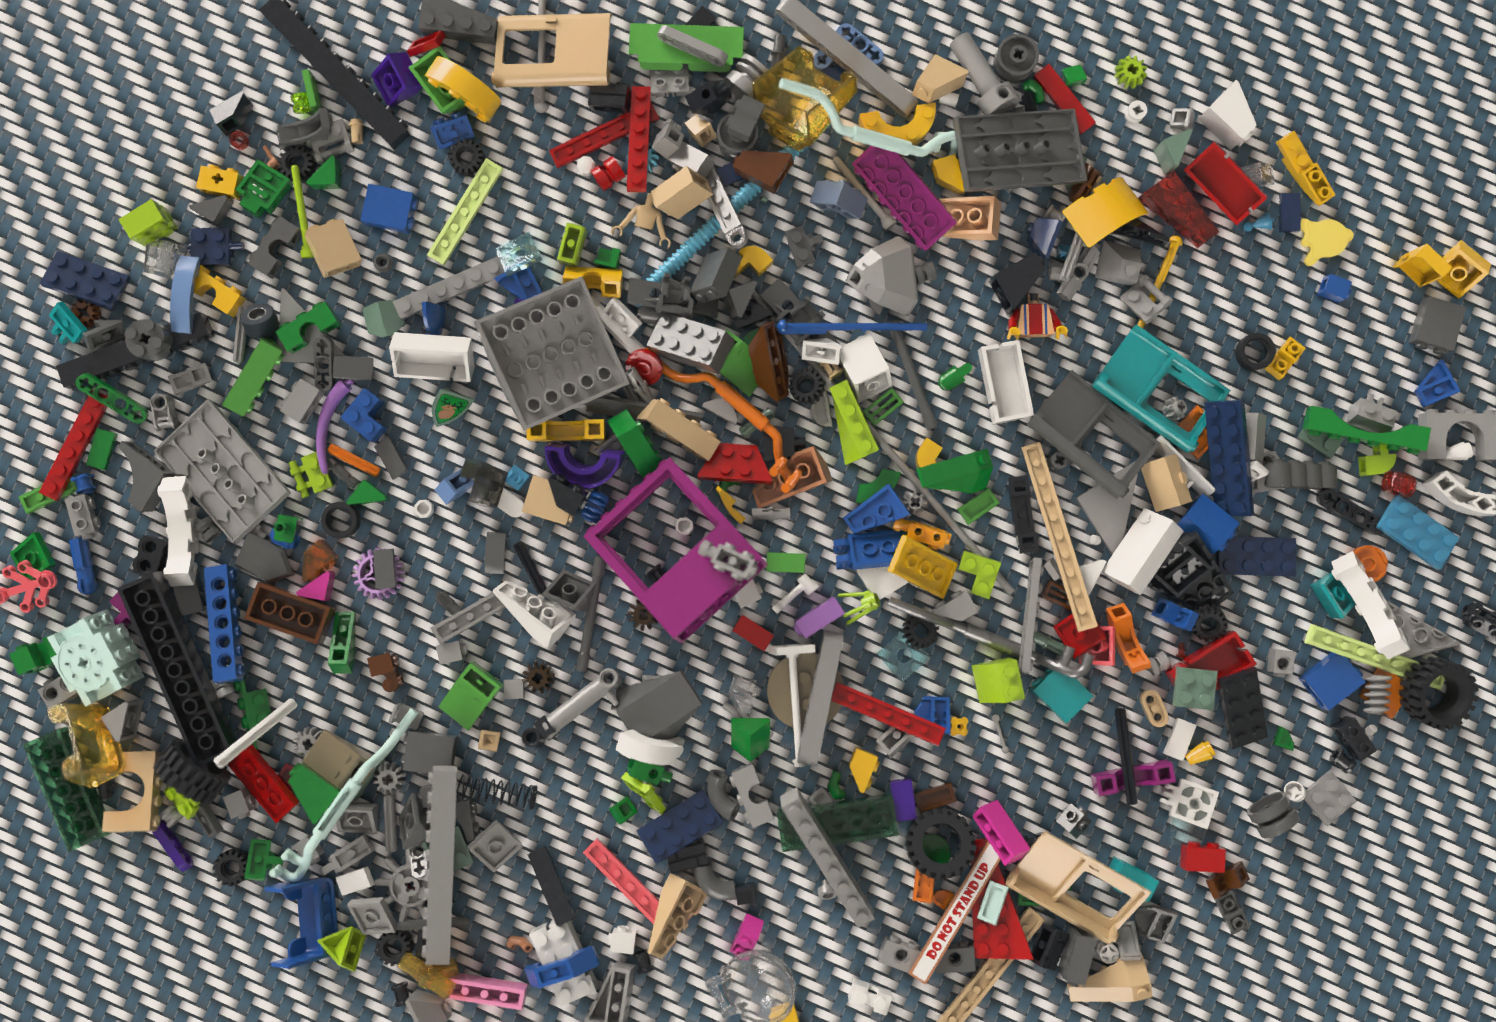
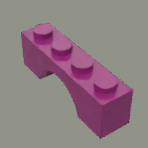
M1166 759L1133 766L1136 786L1162 785L1176 782L1173 763ZM1122 768L1090 774L1094 793L1098 796L1119 793L1125 789Z

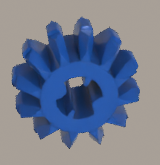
M593 490L587 499L581 516L586 521L598 523L608 504L609 497L601 491Z

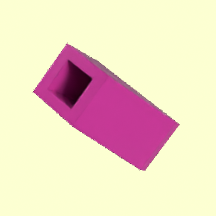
M746 913L729 952L747 959L759 939L764 921Z

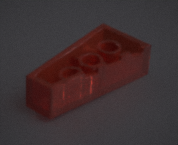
M1175 171L1149 188L1138 198L1140 202H1144L1149 206L1151 211L1160 215L1169 226L1172 225L1177 229L1178 233L1196 248H1199L1219 233V230Z

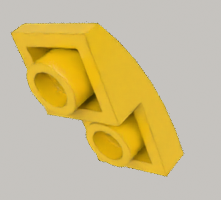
M1289 337L1276 352L1272 363L1264 369L1276 379L1281 380L1292 364L1297 362L1306 348L1292 337Z

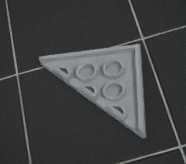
M281 288L279 327L286 322L294 321L298 314L306 312L284 288ZM317 325L308 327L305 337L309 345L294 354L285 349L278 337V345L283 348L281 354L284 355L281 362L314 364V341L316 338L326 334L321 332ZM323 340L319 343L323 346V352L319 353V355H329V353H324V348L328 346V343H325ZM334 343V355L346 356ZM321 358L319 364H329L327 359Z
M1135 461L1113 475L1121 480ZM1137 475L1130 482L1128 487L1130 491L1124 498L1119 497L1116 499L1099 484L1076 497L1079 505L1111 555H1113L1124 538Z
M1387 601L1397 619L1395 620L1396 626L1399 629L1401 628L1410 647V650L1399 655L1410 659L1461 645L1459 641Z

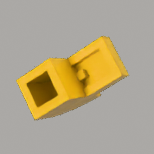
M743 247L738 251L742 260L734 278L740 275L748 266L760 277L773 265V259L760 247Z
M925 438L916 452L915 462L917 468L937 463L935 459L943 448L930 439Z

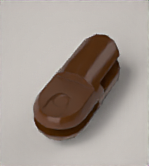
M1085 163L1088 181L1073 185L1069 192L1068 199L1072 203L1082 196L1086 198L1101 174L1089 163Z

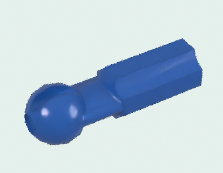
M82 538L69 540L73 565L78 580L77 589L84 595L93 594L98 584L94 578L89 540H82Z

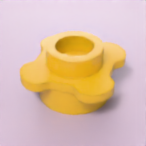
M952 717L950 719V734L952 736L957 734L966 736L968 734V719L966 717Z

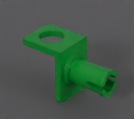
M278 514L277 522L274 524L276 528H273L275 532L274 540L293 543L297 522L303 521V518Z

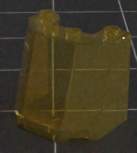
M798 46L752 82L754 99L765 104L760 119L766 121L770 127L768 132L771 136L798 152L807 146H811L830 125L831 121L824 107L815 99L779 88L781 78L820 90L831 100L838 114L857 93L855 75L843 72L840 76L841 83L825 73L816 70L812 52L801 46Z

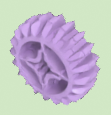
M369 549L367 552L368 556L362 553L361 557L363 560H356L359 566H353L357 573L352 574V577H358V580L354 581V585L360 584L357 590H364V596L370 594V599H375L377 596L378 600H382L383 594L386 598H390V592L392 594L397 593L395 588H381V590H377L368 584V581H375V577H372L375 575L373 551ZM396 556V588L401 589L402 586L398 582L405 581V578L400 577V574H405V570H400V567H403L404 564H397L400 557ZM371 562V570L365 575L366 567Z

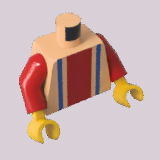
M1038 293L1027 294V304H1021L1018 309L1014 310L1008 320L1009 332L1007 339H1010L1011 335H1014L1016 340L1026 337H1051L1054 335V331L1056 332V339L1060 338V334L1067 338V327L1062 325L1054 310L1049 308V304H1039Z

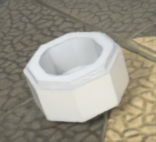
M583 156L577 161V170L583 176H590V170L596 167L591 157Z
M419 500L414 506L415 514L420 518H429L434 513V505L429 500Z
M687 517L679 518L675 523L676 532L682 536L690 535L694 529L693 522Z

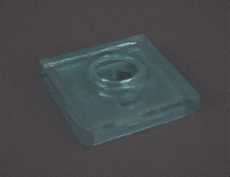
M529 232L495 248L508 277L542 260Z
M900 632L876 653L902 683L931 658L924 649L911 648L910 643L906 644L907 639L902 637L905 635L904 632ZM901 649H908L911 653V659L906 663L900 662L897 658V654Z

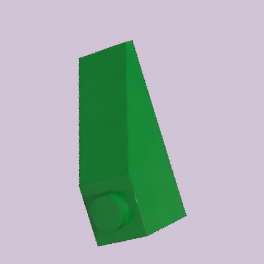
M336 611L327 663L333 674H352L355 659V611Z

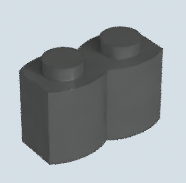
M743 95L742 99L738 98L734 106L736 112L733 116L730 115L726 122L728 127L727 133L749 142L762 115L765 104L746 95Z

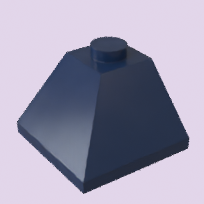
M1036 218L1033 223L1030 222L1026 231L1029 234L1027 242L1032 252H1036L1038 256H1041L1044 262L1050 256L1062 224L1061 220Z

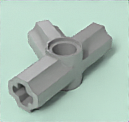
M1085 246L1074 267V270L1079 269L1082 272V277H1077L1073 270L1069 282L1063 281L1056 291L1058 297L1068 302L1071 301L1101 254L1097 248ZM1049 264V280L1061 281L1059 277L1064 264Z

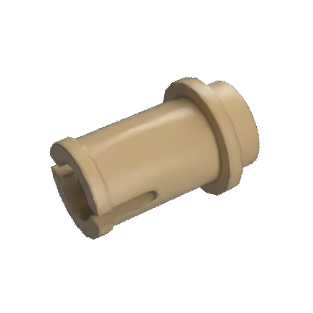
M351 119V123H349L351 127V143L363 144L364 123H362V119Z

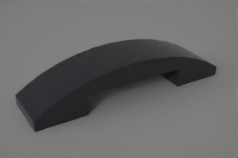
M1028 475L1008 478L1010 507L1019 554L1039 551L1037 532L1034 529Z

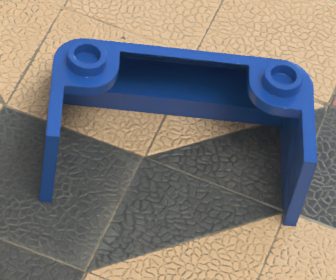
M320 877L301 879L297 882H283L265 887V891L283 893L287 900H297L300 938L290 942L288 957L271 962V966L292 969L330 957L317 940L338 932L333 881L330 878Z

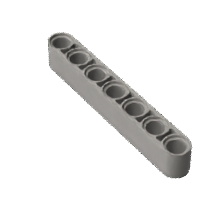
M828 630L823 631L797 755V763L815 767L818 764L844 634Z

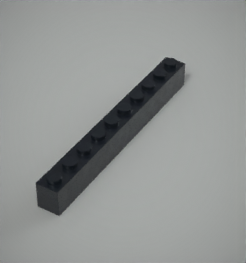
M268 0L259 9L264 17L393 150L410 136V133L407 131L408 125L401 118L397 120L394 117L396 113L388 105L384 107L380 103L382 101L381 97L375 91L371 93L368 90L370 86L362 78L358 80L354 76L357 73L350 65L344 66L342 63L343 58L336 51L332 53L329 50L331 46L323 38L319 40L315 36L317 34L315 29L310 24L306 26L303 23L304 18L297 11L293 13L290 10L292 6L286 0Z

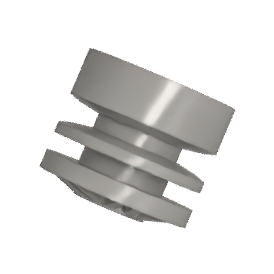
M747 54L743 55L741 62L736 64L738 71L731 70L726 76L733 84L730 92L737 99H742L743 95H746L757 101L762 98L761 91H767L775 80L771 72L762 63Z

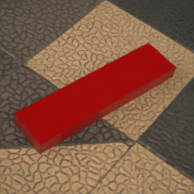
M1050 64L1033 76L1059 110L1075 109L1079 135H1082L1095 125L1096 121Z

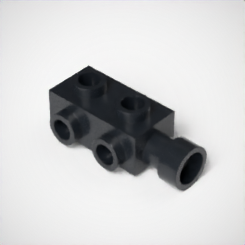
M1471 602L1469 605H1465L1461 612L1463 624L1496 641V619H1493L1496 618V612L1485 609L1480 603Z

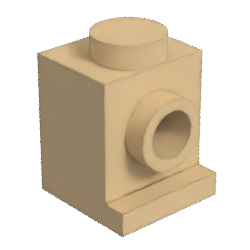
M697 114L684 123L691 137L701 148L717 137L710 122H707L705 119L701 120Z

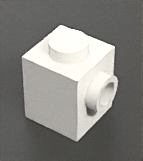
M619 925L617 928L614 927L613 932L608 935L607 945H611L610 952L634 954L637 930L629 929L628 926Z

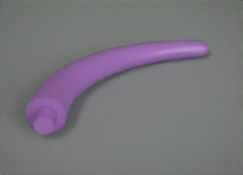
M340 379L329 392L320 411L316 431V449L319 466L323 474L329 472L326 456V438L329 423L340 401L352 390L353 379Z

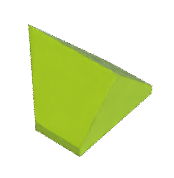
M351 926L317 940V942L339 966L355 972L366 935H363L359 929Z

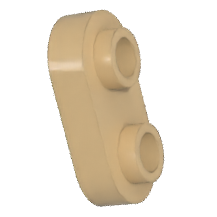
M1151 689L1143 691L1140 695V703L1149 723L1155 727L1165 726L1169 716L1159 693ZM1151 696L1152 701L1148 703L1146 698ZM1158 713L1160 718L1155 720L1154 715Z

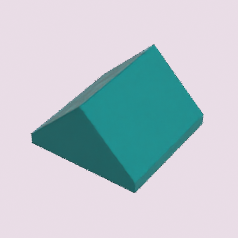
M1332 572L1310 585L1330 618H1344L1356 604L1340 580L1337 581Z

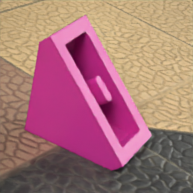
M325 572L298 590L296 594L322 601H330L335 572Z

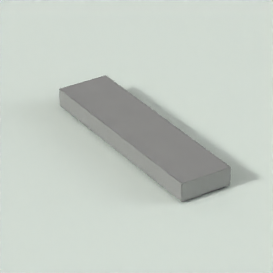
M491 593L431 627V630L441 645L506 607L494 593Z

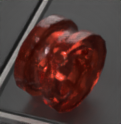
M235 131L230 134L229 142L233 147L238 150L248 147L249 139L243 132ZM239 136L243 139L241 144L235 142Z

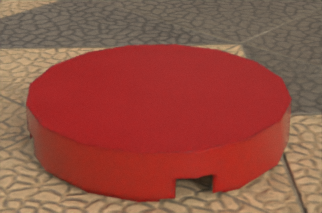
M648 349L633 351L625 362L626 371L635 367L641 378L646 380L649 385L656 383L663 373L661 358Z

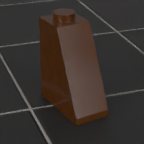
M743 150L740 156L738 155L735 158L733 168L736 175L775 194L794 164V160L790 153Z

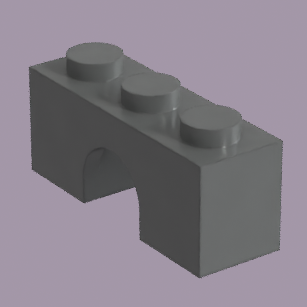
M281 216L271 223V229L267 235L261 238L258 249L252 252L248 262L249 265L271 279H274L283 265L275 257L276 247L285 243L294 248L302 236L301 229Z

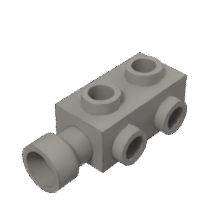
M704 540L699 547L698 554L712 558L711 562L714 564V569L722 573L725 570L732 573L731 577L739 581L743 579L749 581L750 577L753 578L758 569L756 566L757 562L753 560L754 555L743 551L741 554L735 551L736 547L729 543H725V545L719 543L718 547H715L712 542ZM729 556V562L724 563L723 559ZM742 565H747L746 571H741Z

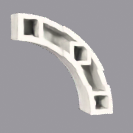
M1448 471L1436 473L1421 484L1436 500L1453 510L1474 516H1496V495L1468 490Z
M186 476L163 477L161 485L158 486V495L161 497L168 525L166 535L169 539L168 559L166 568H164V577L168 580L171 587L194 585L198 568L194 560L195 554H199V532L194 528L198 520L196 508L191 506L190 502L193 494Z
M1352 551L1332 561L1331 563L1334 568L1332 574L1337 581L1340 580L1354 599L1357 604L1355 608L1358 614L1364 616L1376 640L1374 646L1378 653H1383L1387 659H1390L1410 650L1403 631L1396 626L1395 620L1397 619L1373 578L1367 576L1364 565Z

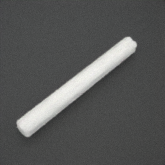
M288 699L214 759L215 764L223 768L298 706L295 700Z

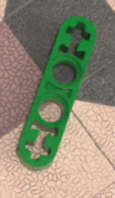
M84 373L76 378L75 383L80 391L130 421L142 423L148 418L149 411L145 406L94 375ZM87 378V379H89L88 383H89L90 385H87V386L85 387V386L83 385V384H84V381H82V380H84V379ZM98 384L94 391H91L94 388L92 386ZM100 388L108 390L109 396L107 398L99 395ZM117 399L125 400L126 408H119L116 405ZM131 405L134 406L133 408H131L132 410L129 413L126 412L131 407ZM138 410L142 411L141 415L143 417L137 418L135 412Z

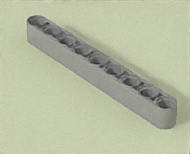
M782 0L776 7L775 12L784 21L899 115L907 118L919 103L918 99L801 2L798 0Z

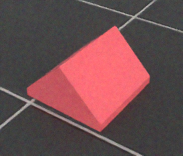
M1100 626L1107 638L1085 653L1094 656L1092 665L1115 666V627Z

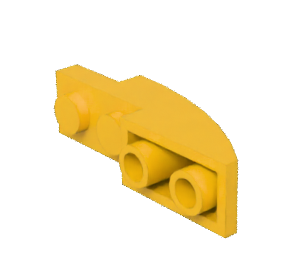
M1291 131L1276 142L1284 156L1281 159L1302 190L1318 206H1321L1335 196L1318 163L1312 162L1295 131Z

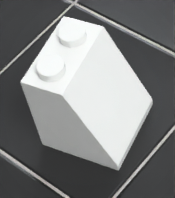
M1237 80L1198 118L1230 150L1235 146L1240 147L1254 134L1252 130L1256 126Z
M870 333L859 336L850 343L841 345L840 366L843 368L844 374L859 403L893 387L890 369Z

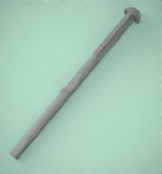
M538 0V15H546V0ZM537 30L539 32L538 63H545L546 30ZM534 87V108L537 112L544 113L549 105L545 104V87Z

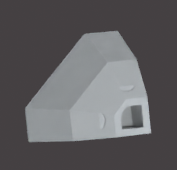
M900 236L873 247L854 264L845 281L856 291L875 303L909 316L918 302L913 247Z

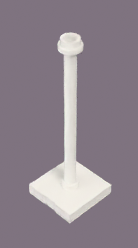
M808 643L769 646V654L786 655V658H789L796 759L792 760L794 767L806 766V764L797 763L802 731L796 657L801 653L815 652V644Z

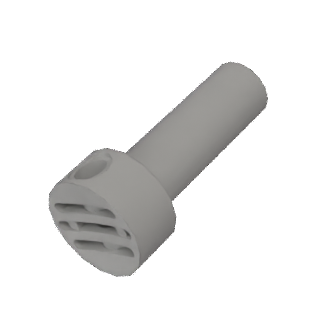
M968 32L957 36L950 43V48L962 67L969 70L968 76L982 96L977 105L984 115L1008 113L1020 102V97L1009 81L1000 82Z

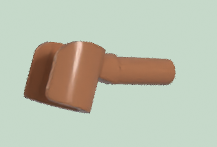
M267 145L263 146L265 153L270 159L266 164L277 170L280 163L272 155Z

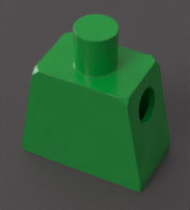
M630 758L626 768L629 776L656 786L659 784V781L669 784L673 776L672 772L664 770V765L645 763Z

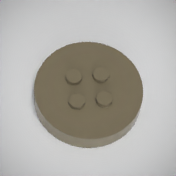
M801 653L796 657L801 730H803L818 658L817 653ZM785 657L775 665L770 673L767 683V697L769 705L777 718L786 725L793 727L789 658ZM838 669L835 677L833 691L837 682L844 685L843 679ZM830 702L826 724L837 715L842 705Z

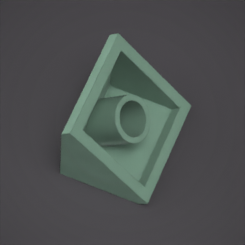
M1187 129L1166 138L1153 150L1164 175L1168 176L1179 166L1193 130Z

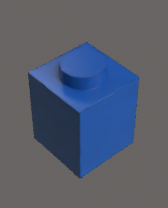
M1329 274L1323 277L1317 295L1339 303L1350 296L1352 281Z

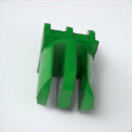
M965 363L958 369L954 365L938 379L939 387L944 391L956 388L966 381L963 377L972 370V365Z

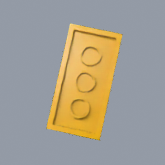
M902 535L887 571L938 598L944 599L958 564L914 539Z

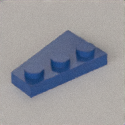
M887 484L844 516L843 519L851 531L856 534L912 515L893 487Z

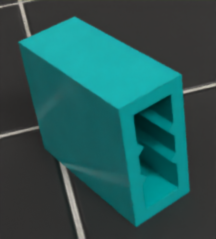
M1046 668V673L1042 677L1038 676L1032 682L1033 686L1030 690L1062 722L1067 724L1094 696L1076 678H1070Z

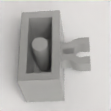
M1370 394L1367 396V399L1360 398L1349 407L1346 421L1349 425L1374 433H1385L1394 428L1397 411L1382 406L1385 398L1381 397L1375 403L1373 400L1374 394Z

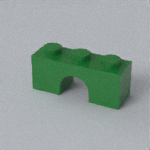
M319 302L312 307V310L307 313L302 312L298 314L294 321L282 324L279 327L280 329L275 331L288 352L294 354L309 345L305 337L308 327L317 325L321 332L327 334L342 325L331 305L326 302Z

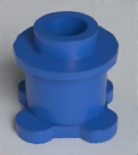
M84 473L70 478L71 482L75 481L77 494L91 495L97 489L92 481V478L95 477L94 474Z

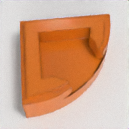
M944 889L934 891L932 902L945 910L955 893Z

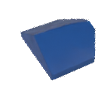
M924 696L914 711V715L945 727L944 734L950 735V697Z

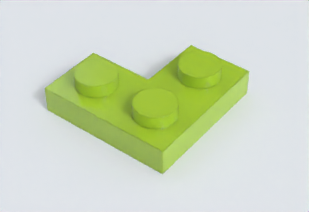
M964 550L958 569L976 575L971 590L972 594L989 599L1001 562Z
M625 772L621 779L627 787L640 795L650 808L662 815L666 807L662 803L663 799L654 792L655 788L650 783H643L642 780L633 778Z

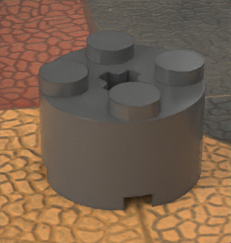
M149 319L134 322L124 333L128 350L133 355L149 361L164 359L169 355L171 345H173V336L169 329Z

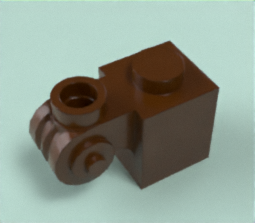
M394 652L367 658L371 677L378 675L386 677V680L382 683V687L386 692L396 691L401 685H404L402 674H398L399 658Z

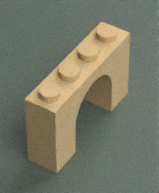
M109 752L107 772L114 774L136 773L143 780L145 791L142 800L133 809L104 812L102 832L157 831V827L160 825L158 813L162 803L160 787H162L163 781L159 779V775H156L153 766L162 754L161 752Z

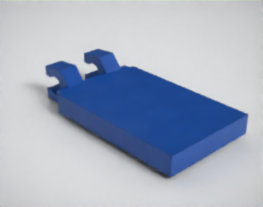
M884 530L848 534L847 539L833 540L834 554H843L847 551V554L836 556V569L841 570L849 567L853 570L890 566L902 535L906 536L905 531Z

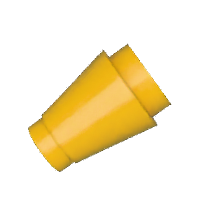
M1202 741L1188 752L1185 757L1189 764L1193 765L1213 759L1212 756L1216 755L1208 741L1204 743Z

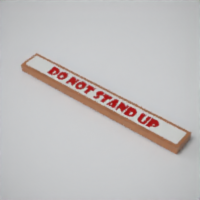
M988 840L908 972L909 975L925 985L1001 860Z

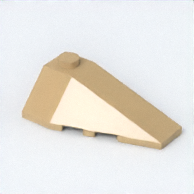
M669 874L661 891L648 949L649 954L660 959L665 957L677 941L676 936L679 932L689 926L687 923L689 919L699 913L707 897V894L701 888L674 874Z
M1142 953L1141 960H1121L1118 958L1116 959L1117 963L1109 967L1106 965L1100 968L1101 971L1094 975L1088 974L1085 986L1079 985L1074 987L1067 985L1070 1001L1135 1002L1151 998V982Z

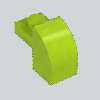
M1384 445L1372 447L1373 455L1358 457L1359 476L1386 473L1394 466L1397 455L1389 454L1387 446Z

